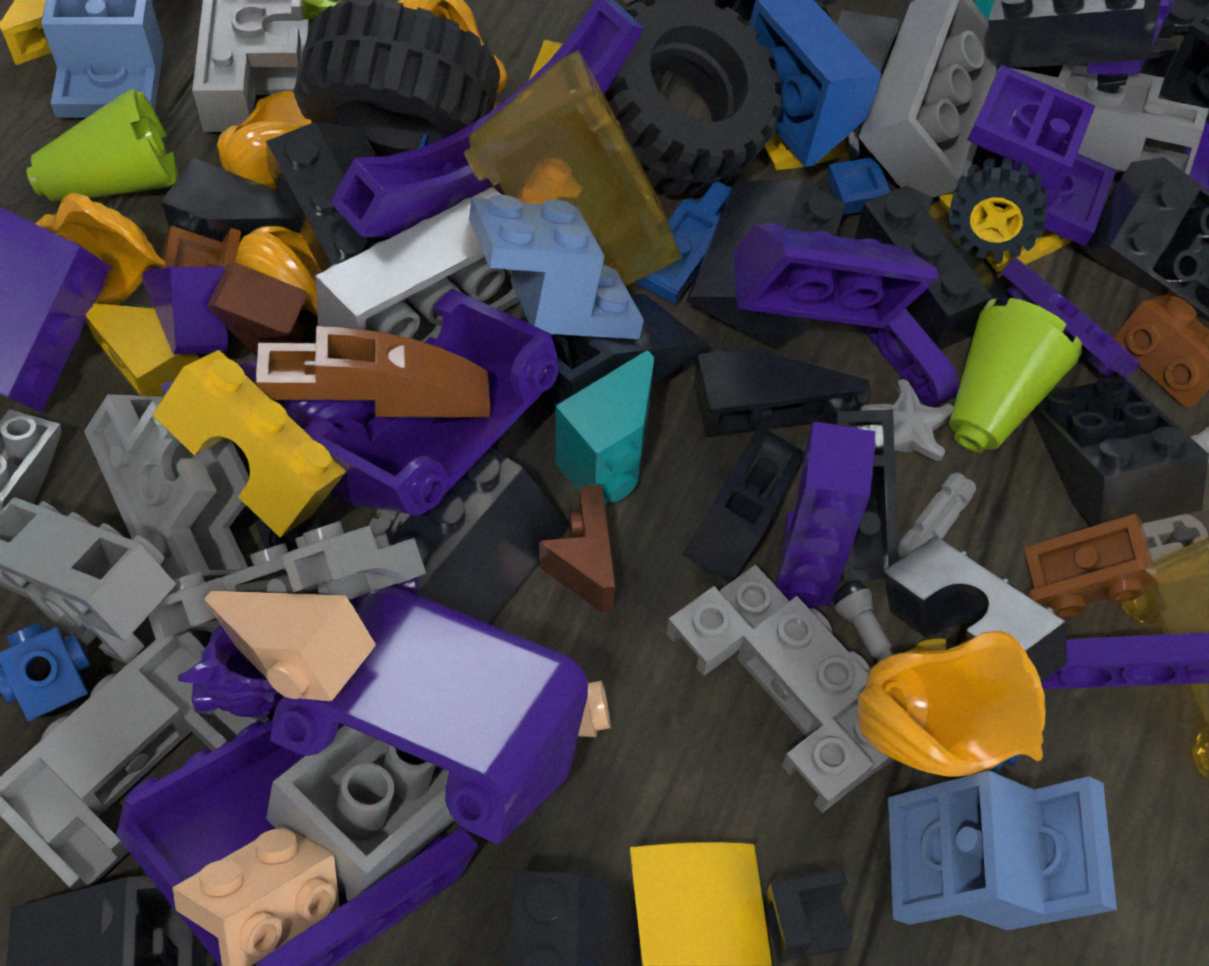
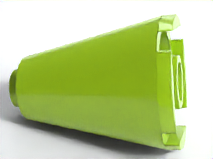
M137 88L125 91L32 154V166L26 170L29 182L38 196L46 195L53 203L61 202L70 193H78L93 198L169 188L179 179L173 152L166 154L162 140L163 137H166L163 126L147 97L142 91L137 93Z
M996 298L989 300L980 312L949 421V426L955 433L954 439L962 447L977 453L983 452L984 449H997L1074 367L1080 358L1082 342L1078 336H1076L1072 343L1063 334L1067 324L1058 316L1040 306L1009 298L1006 306H995Z

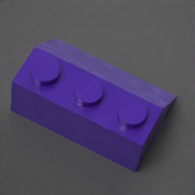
M1 207L0 396L42 413L50 395L56 388L57 380L70 352L80 337L81 329L87 319L85 315L102 291L104 281L111 266L83 247Z
M774 223L755 224L733 250L737 308L884 329L938 279L936 267L904 247L882 244L875 239L856 240L837 237L825 231L805 232L786 229Z

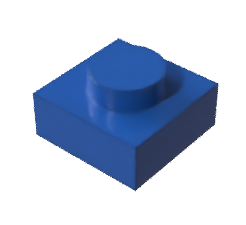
M876 157L830 164L828 167L826 179L832 194L836 199L846 204L843 215L862 212L864 202L891 192Z

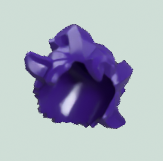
M218 626L211 635L208 646L201 652L200 662L178 675V681L193 683L191 699L196 713L211 715L219 708L222 711H228L240 717H269L283 697L233 644L222 626Z

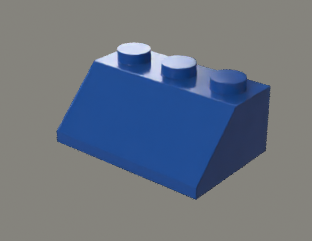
M755 0L750 25L758 32L757 41L762 47L767 45L774 60L771 68L772 70H778L781 89L776 94H780L782 97L781 114L777 117L778 126L775 131L804 167L814 166L848 136L851 131L868 118L882 74L814 0Z

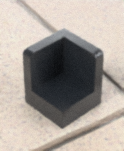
M844 870L770 883L763 903L778 963L846 950L850 947L852 937L840 896L848 883Z

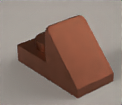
M228 263L207 307L256 357L258 355V343H300L306 331V328L297 320L307 297L305 291L238 263Z
M602 485L579 486V508L569 509L571 538L541 541L539 543V564L546 573L601 613L613 612L615 582Z

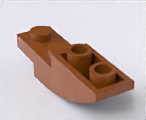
M316 326V343H258L256 386L271 400H375V417H490L487 370L466 358L427 343L377 331Z

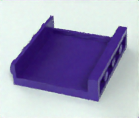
M273 719L266 723L257 721L248 725L233 741L214 751L204 749L197 752L185 762L181 769L160 780L150 778L141 782L125 798L116 836L175 910L172 887L197 874L206 865L220 861L255 841L264 832L276 829L266 819L272 783L306 755L295 753L270 741ZM339 723V725H338V730H339L341 727H343L340 723ZM462 827L444 839L438 835L408 863L352 900L348 901L338 891L340 905L337 910L252 966L338 965L459 881L472 859L478 844ZM177 911L216 962L222 966L218 938Z

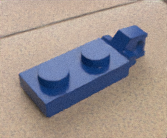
M717 181L712 184L700 202L692 198L689 201L684 199L635 265L631 281L676 305L698 273L731 188Z

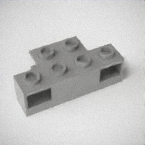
M203 0L192 89L203 132H224L232 125H240L255 110L256 95H272L282 91L294 92L309 31V19H303L304 0Z
M1087 64L1063 65L1058 78L1010 68L1095 105L1078 151L1079 154L1115 169V173L1126 172L1131 162L1164 157L1190 175L1209 109L1159 99L1164 78L1142 73L1128 74L1126 85L1119 86L1118 93L1112 94L1097 89L1099 82L1097 81L1098 74H1087ZM1149 138L1191 147V151L1187 155L1145 146V142Z
M107 394L84 432L131 538L135 535L141 536L160 551L165 559L160 566L172 580L201 571L204 581L208 582L248 568L245 557L241 553L229 528L246 505L238 498V495L249 480V474L232 440L225 438L194 456L152 416L163 397Z
M14 497L0 511V586L29 598L57 627L61 628L66 636L76 633L80 642L88 645L97 636L103 642L99 648L106 655L129 664L144 648V645L133 632L176 585L160 566L165 560L163 555L154 545L141 536L135 535L132 539H128L105 523L101 524L98 528L92 526L77 513L71 512L68 516H65L44 501L37 506ZM91 571L95 577L90 576L87 573Z

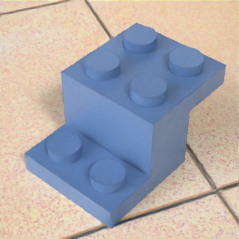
M46 0L41 25L57 66L51 99V107L55 117L87 118L125 91L137 88V93L143 92L155 111L164 44L152 0Z
M493 195L489 200L472 198L469 221L489 268L513 270L511 283L529 324L550 334L625 339L640 338L644 319L618 272L603 264L604 254L578 207L566 201L556 199L546 200L543 204L523 203L517 198L507 195Z
M988 770L888 797L893 920L911 925L963 915L1004 930H1012L1117 910L1103 782L1088 776L1034 790Z

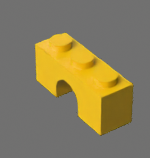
M220 350L184 366L152 414L194 456L225 438L235 442L245 453L250 467L249 480L238 495V498L280 538L310 518L346 473V470L331 457L323 445L314 441L287 415V412L280 404L271 400L244 374V371L237 363L228 359Z

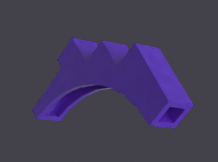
M595 0L575 31L554 56L507 100L484 117L457 133L422 148L385 157L354 158L330 203L361 237H394L414 227L420 221L430 219L459 204L462 200L471 198L491 187L496 189L501 195L515 198L539 156L566 159L578 158L602 119L595 111V108L645 28L614 0Z

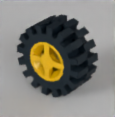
M994 158L984 161L982 171L977 164H974L968 169L967 177L963 174L961 175L952 197L949 225H953L951 233L955 240L963 237L961 247L968 252L973 246H976V257L984 259L986 252L992 251L994 252L993 261H1003L1004 251H1009L1013 259L1021 255L1022 246L1029 251L1035 246L1036 237L1040 239L1046 220L1048 193L1046 186L1041 187L1042 178L1037 172L1028 177L1030 166L1021 162L1018 169L1014 170L1011 169L1013 159L1003 158L1002 167H995ZM993 203H1001L1008 207L1005 209L995 207Z

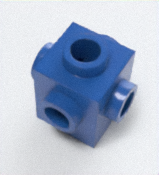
M38 622L6 637L11 648L0 652V691L8 704L18 700L27 721L91 692L81 672L82 669L91 665L76 633L65 637L60 627L46 631L42 622ZM39 657L46 658L51 664V672L46 679L37 677L33 670L34 663Z

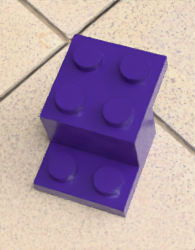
M1001 65L967 140L991 153L1013 159L1011 169L1017 170L1021 162L1030 166L1028 177L1037 172L1042 178L1041 187L1046 186L1048 193L1044 228L1060 237L1068 238L1086 246L1095 232L1116 172L1115 169L1078 153L1095 105ZM993 203L995 207H1000L1003 209L1008 207L1007 205H1003L1001 203Z

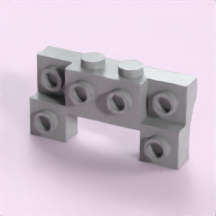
M339 521L303 533V536L295 539L298 549L288 552L287 546L284 543L251 554L254 566L208 582L204 581L201 571L173 580L176 585L148 617L156 640L187 630H205L213 633L221 624L204 600L211 591L345 595L350 600L366 593L424 575L426 571L414 538L390 546L386 534L373 537L370 525L344 533Z
M754 565L720 591L713 586L669 618L666 634L673 642L681 637L698 656L696 668L703 676L739 651L737 658L739 662L807 737L786 754L782 767L789 775L797 770L818 793L814 804L822 813L861 782L894 761V759L884 755L866 741L861 734L858 724V695L866 689L867 676L871 670L867 662L856 652H848L833 636L832 628L827 619L818 610L809 609L797 596L789 601L757 565Z
M188 630L155 640L120 672L103 678L94 687L90 698L70 716H63L53 722L44 732L41 741L0 777V816L73 891L93 886L129 852L118 837L98 817L191 731L214 751L233 741L248 725L257 721L266 723L269 720V717L250 718L235 716L219 708L211 715L194 711L191 699L193 683L178 681V675L200 662L201 652L205 647Z

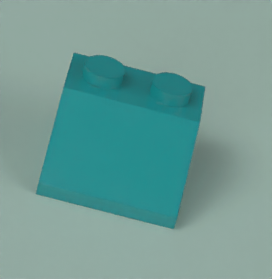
M648 350L556 405L555 464L578 492L579 486L602 485L604 503L609 500L611 502L622 500L632 492L638 482L649 414L654 357Z

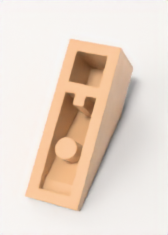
M211 591L204 598L233 644L266 677L272 687L287 698L332 701L376 646L345 595Z

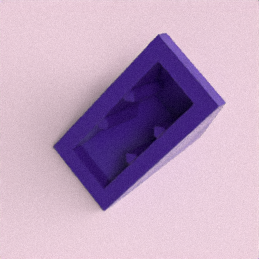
M224 266L168 267L145 270L143 272L142 280L173 354L213 353L218 350L226 352L228 347L227 327L207 307L224 271Z

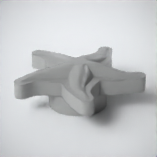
M901 379L896 388L899 398L894 405L871 404L861 407V410L893 409L895 452L917 451L935 461L943 459L945 449L936 443L933 430L940 427L951 417L953 410L951 404H945L940 408L920 405L919 399L909 382Z

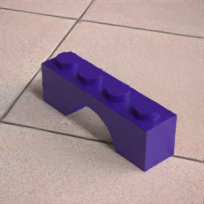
M813 421L804 453L795 511H788L780 542L775 586L789 601L797 596L808 608L819 605H831L870 498L876 431Z

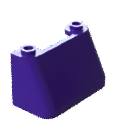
M450 289L433 306L436 314L443 318L440 333L437 339L430 336L423 343L459 355L487 370L490 417H374L364 427L363 424L347 416L340 423L341 428H337L334 424L318 416L304 431L314 441L323 445L331 457L346 470V473L330 494L349 505L410 515H420L435 507L445 493L535 400L554 384L559 367L551 334L463 293Z
M395 587L379 589L367 596L355 608L356 613L376 644L374 649L332 701L291 699L283 696L274 712L270 741L298 754L306 756L319 754L333 743L338 731V725L341 723L449 771L445 788V802L451 816L469 832L499 845L568 779L588 697V682L585 673L575 661L551 649L403 589Z

